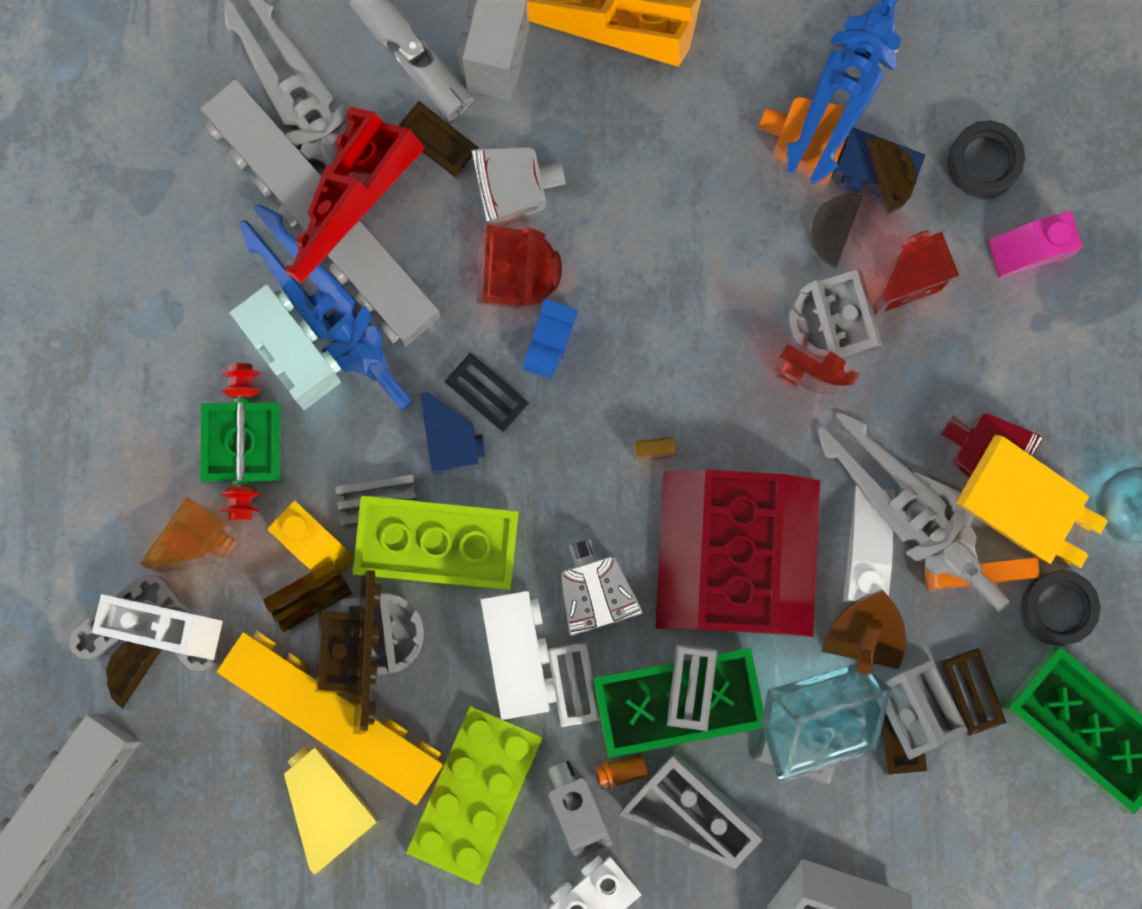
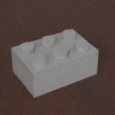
M469 0L467 9L469 33L462 32L457 56H460L459 67H462L461 77L465 78L467 90L470 92L512 101L530 29L528 0Z

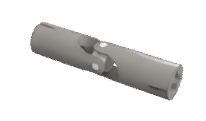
M390 0L349 1V7L380 43L394 53L400 65L448 121L456 118L470 106L474 97L425 41L419 36H415L406 18ZM423 53L430 62V65L423 68L414 66L418 63Z

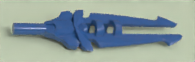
M881 0L874 8L869 9L863 15L850 16L843 24L844 31L837 32L830 40L832 44L846 48L831 51L814 93L800 138L793 143H787L786 158L789 174L795 173L835 91L843 89L850 94V99L812 173L810 183L816 184L838 167L834 160L836 151L845 141L870 103L885 76L878 66L879 62L888 69L895 70L897 59L894 53L899 51L901 38L895 31V20L893 18L894 8L898 0ZM848 67H855L861 72V76L859 78L851 77L846 72V69Z
M256 205L254 211L295 259L299 248L296 240L284 229L283 216L267 207ZM246 220L241 221L240 226L249 253L257 252L262 256L280 286L317 338L327 337L333 342V344L323 348L321 351L323 353L328 351L333 358H337V364L344 372L356 371L368 376L373 381L376 380L401 411L410 406L413 400L388 371L389 366L382 350L383 333L378 325H371L372 315L366 306L362 307L356 316L354 312L356 301L321 264L309 275L310 279L319 289L315 294L309 296L296 280L287 275L284 271L286 267ZM335 308L336 311L328 317L325 315L328 310Z

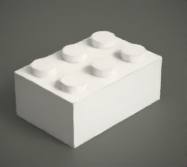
M529 591L480 599L501 720L550 712L549 703H555L556 696L553 679H544L542 664L550 662L545 638L537 639L535 625L543 624L538 598L530 600Z

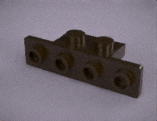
M366 570L363 576H361L359 613L322 610L319 613L315 692L355 695L353 733L357 735H362L368 731V725L374 724L376 714L375 701H369L370 685L376 684L378 670L377 661H371L372 645H377L379 639V622L373 621L374 605L378 606L381 598V583L375 581V570Z

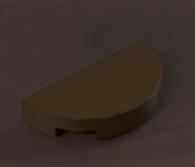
M884 138L866 139L865 146L886 215L888 216L900 210L911 198L917 181L915 164L909 153L905 149L902 150L896 144L888 142Z
M127 641L122 643L111 655L106 667L107 686L111 699L121 709H126L163 653V649Z

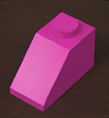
M1072 211L1033 221L988 240L999 278L1071 258L1083 248Z

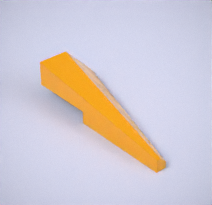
M528 0L529 21L679 67L690 50L701 0Z

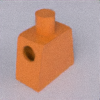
M795 97L788 115L769 107L765 108L758 129L779 136L773 155L787 163V143H793L800 138L812 99ZM829 103L797 170L809 177L812 176L846 106ZM844 142L842 143V145L839 147V149L836 151V153H835V155H834V160H835L836 163H837L838 157H839V155H840V152H841V150H842V147H843ZM833 172L819 181V183L827 186Z

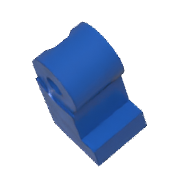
M544 299L522 370L550 380L553 379L577 321L578 310Z

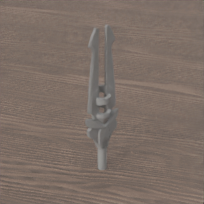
M225 0L224 17L226 30L239 34L257 75L283 124L295 125L299 129L286 133L285 136L293 145L301 146L300 153L307 161L319 162L325 167L326 165H332L338 151L335 145L337 136L344 134L348 123H344L347 118L345 106L341 105L335 112H330L329 105L333 100L332 95L293 43L273 21L271 11L274 7L266 0H247L294 76L283 82L231 0ZM297 87H302V91L298 95L291 97V91ZM316 109L317 113L312 118L306 120L304 116L309 111Z
M838 412L836 414V420L904 490L894 499L878 485L824 427H819L818 436L825 457L837 458L843 464L880 516L903 542L912 540L918 542L919 545L908 550L906 555L915 561H925L924 568L932 574L947 573L967 583H971L998 612L1008 605L1010 601L982 572L974 548L977 536L971 527H963L965 517L959 509L955 511L949 521L944 516L947 504L921 479L867 435V423L844 413ZM913 500L914 502L911 505V507L906 511H903V507L909 501ZM932 520L931 526L923 532L922 528Z

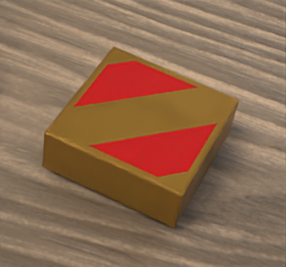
M672 437L636 441L634 444L635 461L673 457L676 453Z

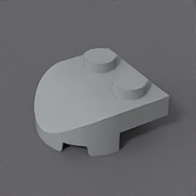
M856 269L822 281L815 280L800 290L801 294L797 298L794 307L791 308L789 317L792 334L800 346L818 356L838 358L883 345L862 270Z
M381 594L380 603L378 606L374 605L373 621L379 622V639L377 645H372L371 661H377V676L393 674L408 667L418 656L424 640L423 623L417 610L399 596ZM360 597L340 600L341 612L359 613Z

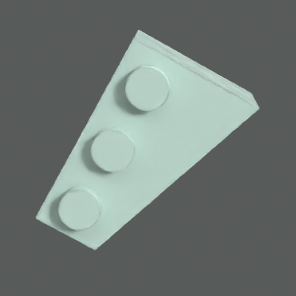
M266 284L229 313L282 381L295 401L303 410H306L341 383L335 374L341 368L328 351L320 354L312 342L318 338L307 323L302 320L297 324L289 314V311L294 306L281 289L273 293Z

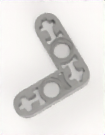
M152 574L141 576L115 596L126 599L132 595L133 600H138L146 593L143 588L146 583L152 586L159 584L160 589L156 592L159 599L156 602L147 599L142 603L192 614L170 585L162 577ZM97 611L77 626L70 635L69 647L78 658L84 660L97 659L121 641L116 638L108 640L107 636L101 635L93 642L96 647L94 651L90 649L81 650L80 645L84 642L81 635L83 633L94 635L92 629ZM216 648L214 660L208 659L203 664L201 661L192 662L190 659L192 656L174 652L184 666L195 672H204L211 669L217 663L219 656L218 648Z

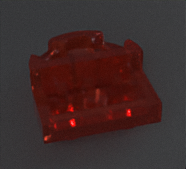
M491 225L481 227L476 304L522 309L541 303L557 289L562 276V261L559 252L554 251L550 243L545 239L546 235L533 228L519 230Z
M788 343L772 368L779 372L777 378L786 385L795 389L800 385L809 391L819 394H835L853 387L860 377L857 371L851 369L846 373L844 371L846 361L832 351H829L824 360L819 363Z

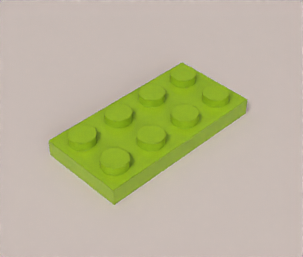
M361 495L353 575L363 576L366 570H375V577L511 590L519 511Z
M470 706L406 854L476 885H480L543 737Z

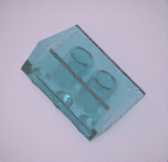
M857 663L768 690L761 724L777 777L784 782L876 751L892 688L873 671L868 675L860 674L857 671Z

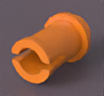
M642 754L611 763L603 760L602 765L595 767L601 790L609 788V791H614V786L648 778Z

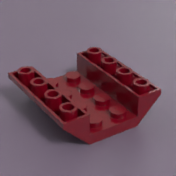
M723 470L663 471L655 629L773 634L775 636L813 638L820 480L777 473Z

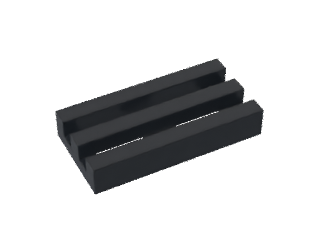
M471 353L466 356L444 381L447 386L503 434L516 421L522 411L529 406V403ZM472 365L517 404L512 410L466 369ZM461 376L507 417L503 421L463 388L457 382L458 378Z

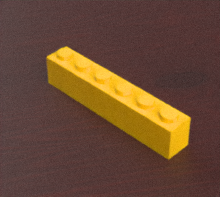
M256 631L253 636L245 632L241 634L217 670L218 674L413 804L418 805L444 766V763L438 760L441 755L439 750L423 740L417 746L405 738L408 730L388 718L385 724L375 718L374 724L368 725V731L362 735L354 734L355 698L351 702L341 694L315 692L316 678L306 672L309 664L289 652L286 658L273 650L277 643L259 631Z

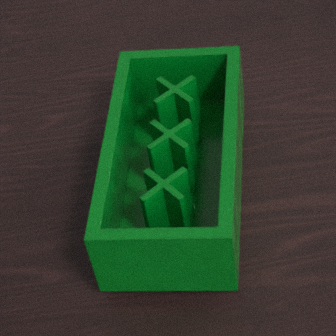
M1062 647L1050 648L1001 707L1002 710L1122 812L1135 814L1142 806V715Z
M751 648L717 654L707 731L667 726L674 663L593 678L608 758L767 727ZM700 657L692 721H700L708 657ZM691 659L683 661L676 719H684Z

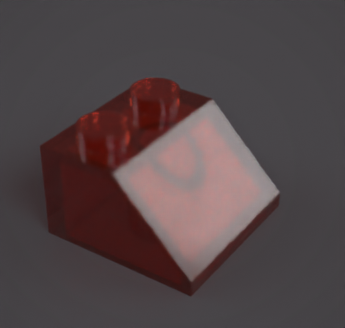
M925 230L907 238L908 243L901 246L902 250L894 259L872 307L874 316L945 291L960 276L943 232L930 235L929 230Z

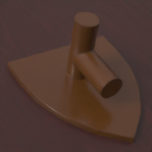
M884 590L864 596L846 607L833 621L827 633L822 652L858 660L857 671L862 675L872 673L873 663L899 669L904 656L907 637L904 620L896 604Z

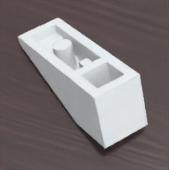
M857 485L854 492L842 603L851 604L864 596L884 590L889 596L893 554V530ZM883 489L892 499L895 498V490Z
M101 594L92 633L214 660L223 621Z

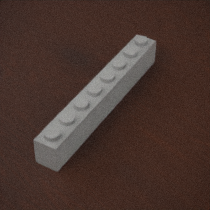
M234 79L200 108L206 118L202 125L216 142L223 138L228 143L231 149L227 151V154L241 170L248 166L255 174L256 178L252 180V183L266 199L271 195L276 198L282 205L277 211L283 216V219L291 227L298 224L306 232L311 220L307 212L321 176L242 85ZM360 220L326 256L332 263L327 267L331 274L341 285H344L347 281L357 291L353 296L354 300L361 308L366 306L369 312L374 311L383 322L378 326L392 343L399 339L405 347L408 346L441 317L439 310Z

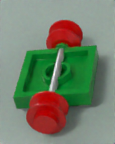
M230 363L229 370L221 371V375L229 378V386L222 388L221 392L229 398H233V403H201L200 481L202 483H232L233 486L226 488L220 493L221 496L228 499V507L220 510V513L228 514V521L237 522L252 521V514L260 513V510L252 507V499L260 496V493L253 487H249V482H281L280 402L249 403V399L261 391L253 386V378L259 376L261 372L253 370V364Z

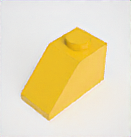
M295 500L267 529L311 571L333 561L342 574L354 561V555Z

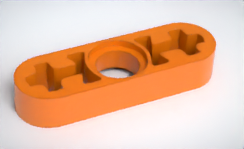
M1038 558L980 564L982 572L992 583L1030 580L1041 577ZM924 570L927 590L973 586L971 583H967L947 573L932 574L930 571Z

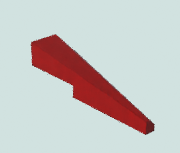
M352 106L348 109L346 117L349 123L344 134L338 135L335 141V145L338 148L333 164L326 165L307 212L311 220L306 232L299 234L297 237L298 253L293 265H286L284 270L288 276L302 283L421 154L425 147L411 129L385 123L376 112Z

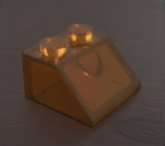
M186 497L140 564L147 569L164 573L215 563L219 557L225 559L232 551L237 542V539L233 537L237 530L200 504Z

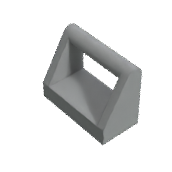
M933 660L874 687L909 760L968 732ZM923 674L950 729L945 734L918 683L916 676Z

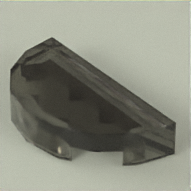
M845 193L842 196L833 197L821 205L812 220L810 236L813 249L823 262L834 269L838 265L863 195Z

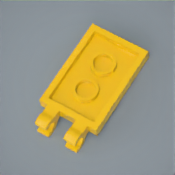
M994 435L956 501L957 505L1042 562L1051 564L1054 557H1057L1065 564L1071 565L1072 563L1080 569L1086 561L1088 554L1065 541L1070 529L1076 523L1088 532L1093 530L1095 533L1101 534L1108 522L1101 515L1084 507L1089 495L1011 441L999 435Z

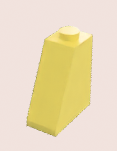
M305 746L287 761L291 768L284 773L308 866L315 875L375 825L379 819L319 747L309 751Z

